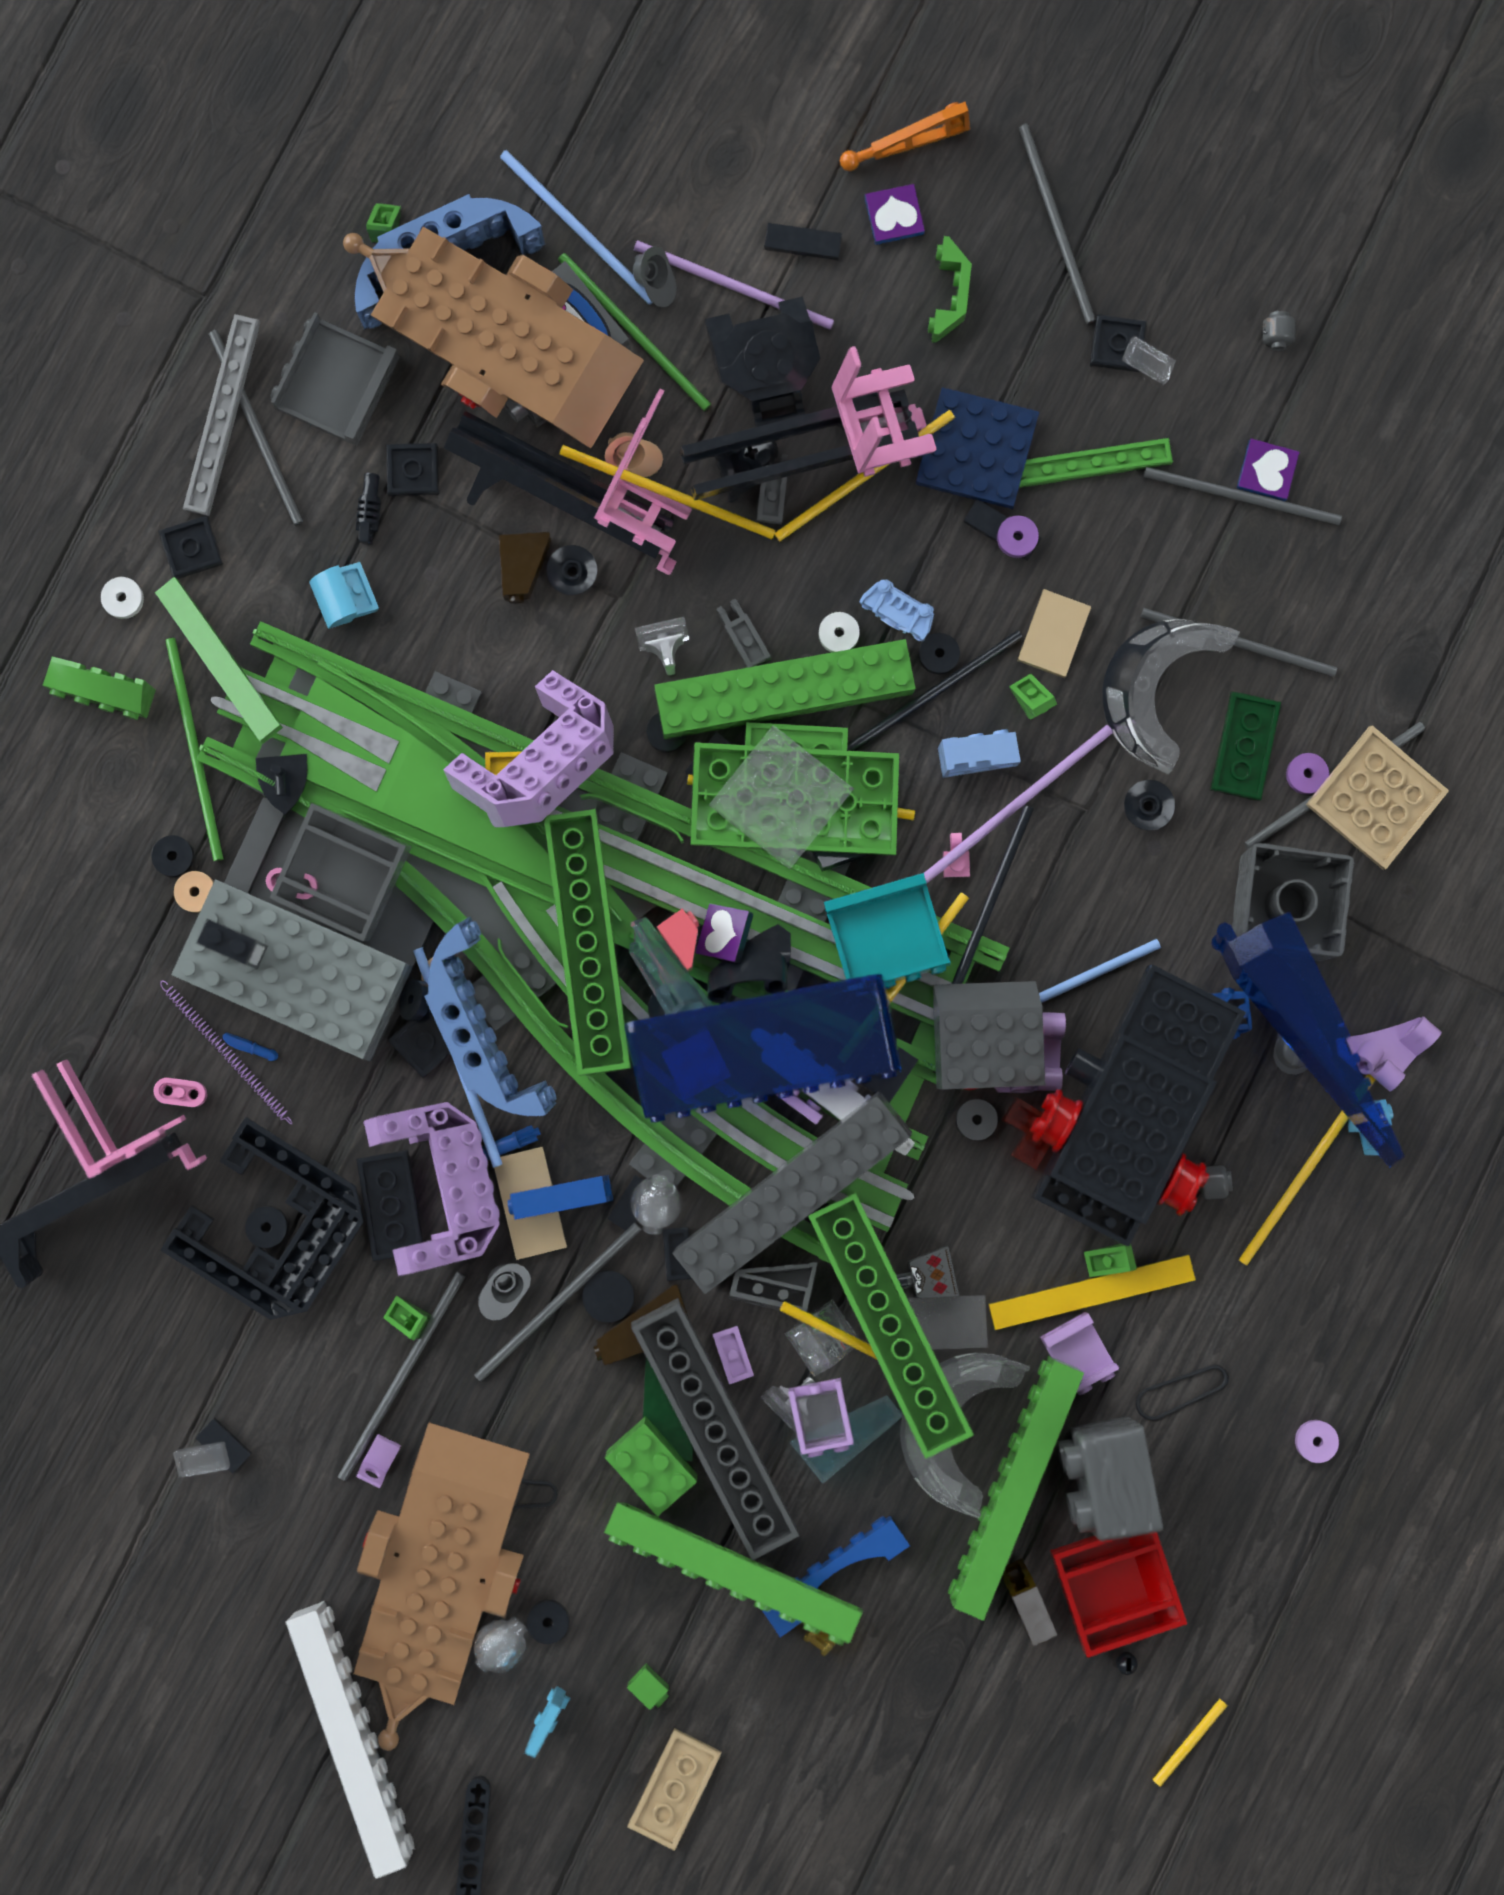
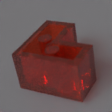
M1014 1098L1001 1121L1020 1131L1023 1135L1010 1156L1031 1169H1037L1050 1145L1041 1140L1037 1142L1032 1141L1034 1133L1030 1131V1128L1036 1117L1040 1118L1043 1113L1023 1100Z

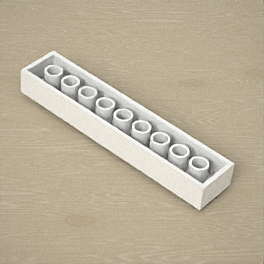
M325 1601L296 1611L286 1621L376 1879L405 1868L413 1853L414 1842L411 1834H406L403 1824L406 1823L405 1816L401 1808L397 1809L394 1800L397 1798L395 1787L392 1782L388 1783L386 1773H388L386 1762L383 1757H379L376 1748L379 1747L378 1739L375 1732H370L368 1726L370 1717L366 1707L362 1708L359 1685L357 1682H353L350 1672H352L350 1659L348 1656L344 1657L341 1649L344 1646L342 1636L339 1631L335 1632L332 1623L335 1621L334 1613L331 1607H327Z

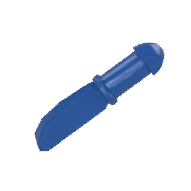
M228 1032L222 1035L223 1040L235 1049L248 1052L251 1055H258L268 1059V1061H275L278 1058V1053L275 1050L260 1046L256 1042L253 1043Z

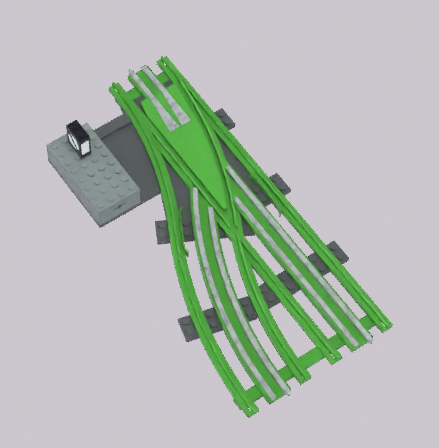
M260 621L258 628L253 631L254 636L250 645L275 657L265 678L246 669H241L283 728L263 744L258 740L227 695L225 699L212 697L211 702L219 708L217 713L220 716L239 723L243 727L233 748L207 737L204 744L199 747L201 751L197 761L243 782L247 787L265 796L259 785L258 778L264 781L266 776L256 771L255 758L307 754V781L298 802L286 815L276 809L267 798L262 799L225 882L222 883L215 879L171 975L361 1059L372 1061L400 1000L401 993L417 962L413 951L424 947L434 922L447 934L456 924L471 917L472 921H476L480 928L481 935L479 937L481 940L462 952L483 974L472 985L475 990V1000L477 1004H481L484 1008L486 1020L495 1031H498L517 1016L562 1068L604 1109L644 1143L629 1165L669 1196L685 1175L729 1206L751 1190L750 1187L701 1155L717 1134L773 1172L817 1139V1137L789 1121L749 1093L764 1073L785 1087L788 1083L795 1087L762 1062L761 1053L764 1049L752 1040L751 1032L755 1028L761 1027L764 1031L766 1030L774 1036L784 1017L846 1045L862 1024L794 994L803 970L849 990L831 926L825 923L827 913L824 902L871 888L845 876L851 862L822 872L812 851H800L796 855L787 850L711 846L786 879L787 882L777 902L644 844L638 840L646 822L670 831L677 836L681 844L684 843V840L679 833L691 838V809L659 795L668 772L622 752L611 774L597 769L548 814L555 815L596 809L614 943L630 950L662 985L681 983L691 988L697 995L700 1003L698 1020L724 1041L718 1050L732 1076L685 1100L661 1052L684 1040L677 1034H666L658 1030L650 1020L648 1006L619 977L630 1062L676 1102L660 1123L605 1073L578 1075L574 1041L561 1028L569 1029V1026L559 1023L539 1000L542 995L557 984L567 995L544 819L536 823L495 827L484 810L452 789L443 770L461 753L485 768V753L522 752L534 740L474 715L473 713L480 700L482 691L435 671L424 693ZM261 638H263V639H265V640H267V641H270V642H272L273 644H270V643H268V642H266V641H263V640H261ZM207 754H210V755H212V756H215V757L219 758L220 760H218V759H216V758H213V757H211V756H209V755H207ZM311 803L344 815L412 846L370 941H361L270 899L272 892L266 885V877L271 870L283 868ZM709 904L754 913L747 941L779 924L791 933V958L787 970V990L781 994H770L764 989V981L735 984L732 995L736 996L730 1011H728L720 1003L710 1001L708 999V992L694 980L697 979L708 984L709 973L721 961L695 953L693 970L688 973L663 937L644 928L639 920L656 906L673 914L683 908L686 913L691 911L699 925L703 926ZM936 916L937 922H939L941 918ZM952 922L942 934L945 948L951 951L948 957L950 959V966H946L947 971L932 975L931 971L922 973V978L906 982L888 1006V1008L921 1021L912 1043H906L871 1028L856 1048L862 1051L874 1031H876L918 1059L890 1102L891 1106L905 1123L924 1079L936 1084V1073H933V1071L936 1072L933 985L952 984L972 935V931ZM982 936L963 984H966L975 962L999 972L1007 957L1009 947ZM984 953H985V954H988V955H990V956H992V957H994V958H997L998 961L995 960V959H993V958H990V957L984 955ZM881 986L871 988V993L863 995V997L878 1003L888 988L881 989ZM795 1087L798 1091L801 1092L798 1095L799 1097H801L805 1101H808V1099H810L813 1102H815L813 1099H811L809 1096H807L805 1093H803L801 1090ZM819 1105L821 1107V1111L840 1121L837 1117H835L833 1114H831L829 1111H827L825 1108ZM910 1128L912 1131L910 1139L914 1142L913 1147L917 1149L911 1148L906 1156L919 1160L928 1136ZM892 1151L829 1199L827 1203L832 1205L856 1193L871 1225L888 1232L901 1199L912 1200L914 1195L907 1190V1183L884 1173L893 1153ZM802 1220L781 1236L798 1247L816 1255L819 1259L830 1263L811 1223Z

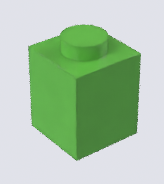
M647 1663L633 1676L627 1685V1688L649 1710L654 1705L657 1707L662 1705L669 1696L666 1693L669 1685Z

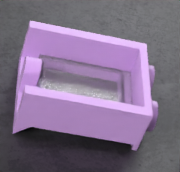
M841 1378L789 1388L788 1393L801 1455L808 1454V1457L823 1455V1450L833 1448L834 1452L850 1449L849 1445L854 1443Z

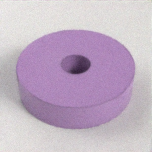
M1310 1420L1302 1424L1297 1430L1295 1445L1303 1458L1314 1463H1323L1330 1460L1336 1454L1339 1439L1335 1429L1328 1423L1320 1420ZM1315 1437H1320L1321 1442L1318 1446H1314L1313 1439Z

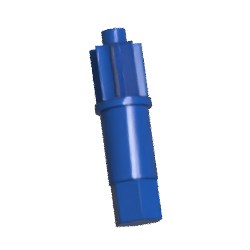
M531 1125L496 1140L495 1144L499 1155L538 1141L537 1136L541 1135L539 1128L534 1129ZM484 1145L482 1150L488 1161L490 1158Z

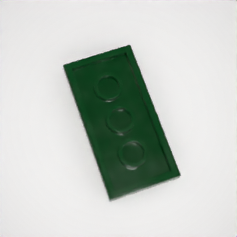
M1234 691L1230 693L1210 791L1261 801L1281 702Z
M646 1357L643 1418L646 1416L685 1461H692L693 1445Z

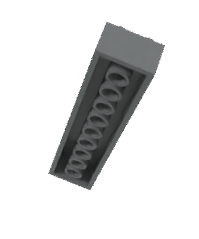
M878 1091L740 1199L679 1244L672 1254L703 1293L706 1294L911 1137L912 1131L883 1094Z
M679 1298L633 1321L632 1330L751 1559L754 1560L799 1536L798 1529Z

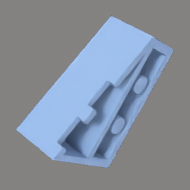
M1008 729L995 731L991 735L979 733L963 738L953 737L944 739L938 747L943 778L1018 766L1021 762L1016 732L1009 733Z

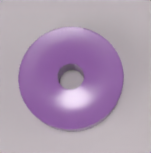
M1012 516L1006 519L998 530V545L1003 553L1010 557H1025L1034 550L1038 542V529L1029 518ZM1019 533L1022 539L1019 541L1015 540L1013 535Z
M1304 753L1295 757L1289 763L1286 771V778L1290 787L1297 793L1304 795L1316 793L1329 777L1326 762L1320 756L1313 753ZM1304 770L1311 772V778L1304 776Z

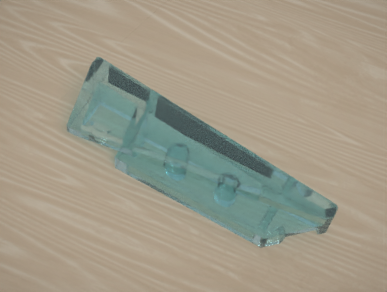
M648 918L633 921L631 927L635 931L634 942L630 944L629 953L668 1018L678 1015L688 1038L719 1022L722 1019L719 1012Z

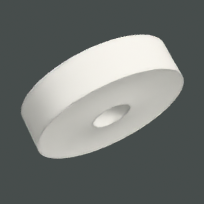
M114 578L108 581L102 589L101 603L104 609L115 618H131L143 606V592L139 585L129 578ZM125 594V601L119 602V596Z
M835 612L824 618L819 628V640L822 646L831 653L853 649L859 639L858 623L847 613ZM841 629L844 635L837 637L834 633L835 630Z

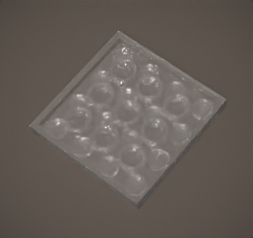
M773 725L711 801L709 806L788 869H791L854 788Z

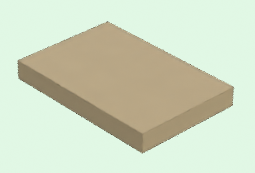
M1044 589L1017 661L1065 678L1091 606Z

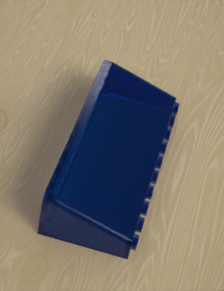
M883 974L841 980L631 1021L624 1024L644 1119H650V1123L666 1121L665 1116L674 1114L676 1118L692 1116L691 1111L700 1109L702 1114L717 1111L716 1106L726 1104L727 1109L743 1106L742 1101L752 1100L753 1104L767 1102L768 1096L778 1095L779 1099L794 1096V1091L804 1090V1094L820 1091V1086L830 1085V1089L846 1086L845 1082L856 1080V1084L872 1081L871 1077L881 1075L882 1079L898 1076L897 1072L903 1071L886 980Z

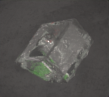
M833 1299L811 1313V1315L858 1338ZM801 1321L785 1333L814 1377L833 1367L854 1349Z

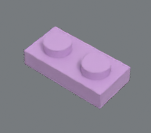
M789 1083L786 1087L780 1084L774 1094L817 1124L823 1116L819 1112L821 1107L810 1099L805 1102L798 1096L801 1092Z
M738 1326L713 1333L729 1384L754 1376Z

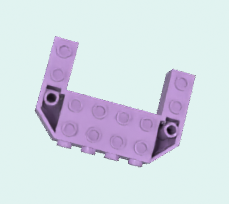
M553 670L535 686L542 706L559 716V718L502 771L494 775L463 753L443 769L452 789L484 810L495 827H509L541 822L613 755L614 726L605 703Z
M448 1102L378 1116L364 1121L369 1147L408 1138L410 1144L429 1140L449 1231L431 1235L432 1241L393 1250L398 1275L410 1274L482 1256L499 1226V1209L494 1202L492 1194L494 1190L493 1183L488 1176V1161L485 1154H483L481 1146L482 1135L477 1128L476 1122Z

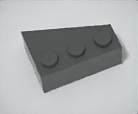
M818 1262L736 1270L729 1299L780 1311L783 1302H787L807 1312Z

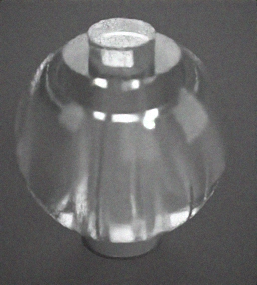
M653 1175L641 1181L633 1190L630 1200L631 1211L636 1220L643 1225L642 1230L644 1232L661 1234L663 1227L671 1225L681 1212V1193L677 1186L668 1180L666 1176Z
M514 1616L509 1621L497 1619L486 1623L480 1628L474 1640V1655L478 1659L475 1662L476 1665L485 1673L491 1671L495 1674H503L514 1670L522 1662L526 1653L524 1635L528 1631L527 1627Z

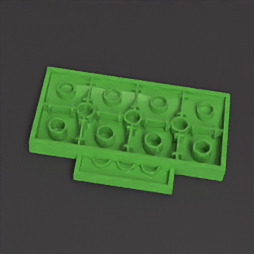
M746 722L745 745L695 743L693 752L690 845L895 856L899 754L847 751L848 728Z

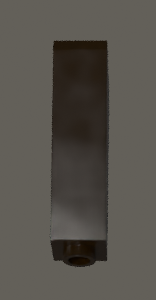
M678 1284L670 1286L596 1340L597 1345L593 1346L597 1360H603L605 1366L644 1352L632 1330V1322L679 1298L687 1314Z

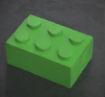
M646 1416L606 1451L605 1459L657 1517L697 1482V1473L679 1455Z

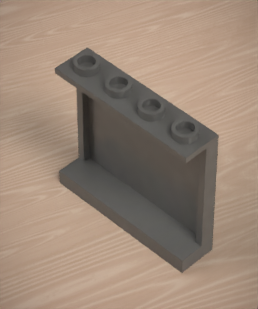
M314 312L312 318H308L304 324V334L301 341H297L293 347V357L290 363H286L283 367L279 386L276 385L271 392V403L276 410L357 446L400 356L397 349L388 345L386 348H383L320 319L318 313Z

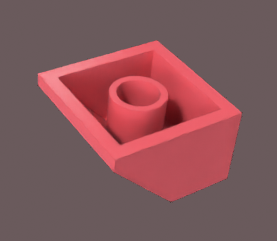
M682 908L658 925L657 929L689 973L693 970L699 922L691 911L686 913Z

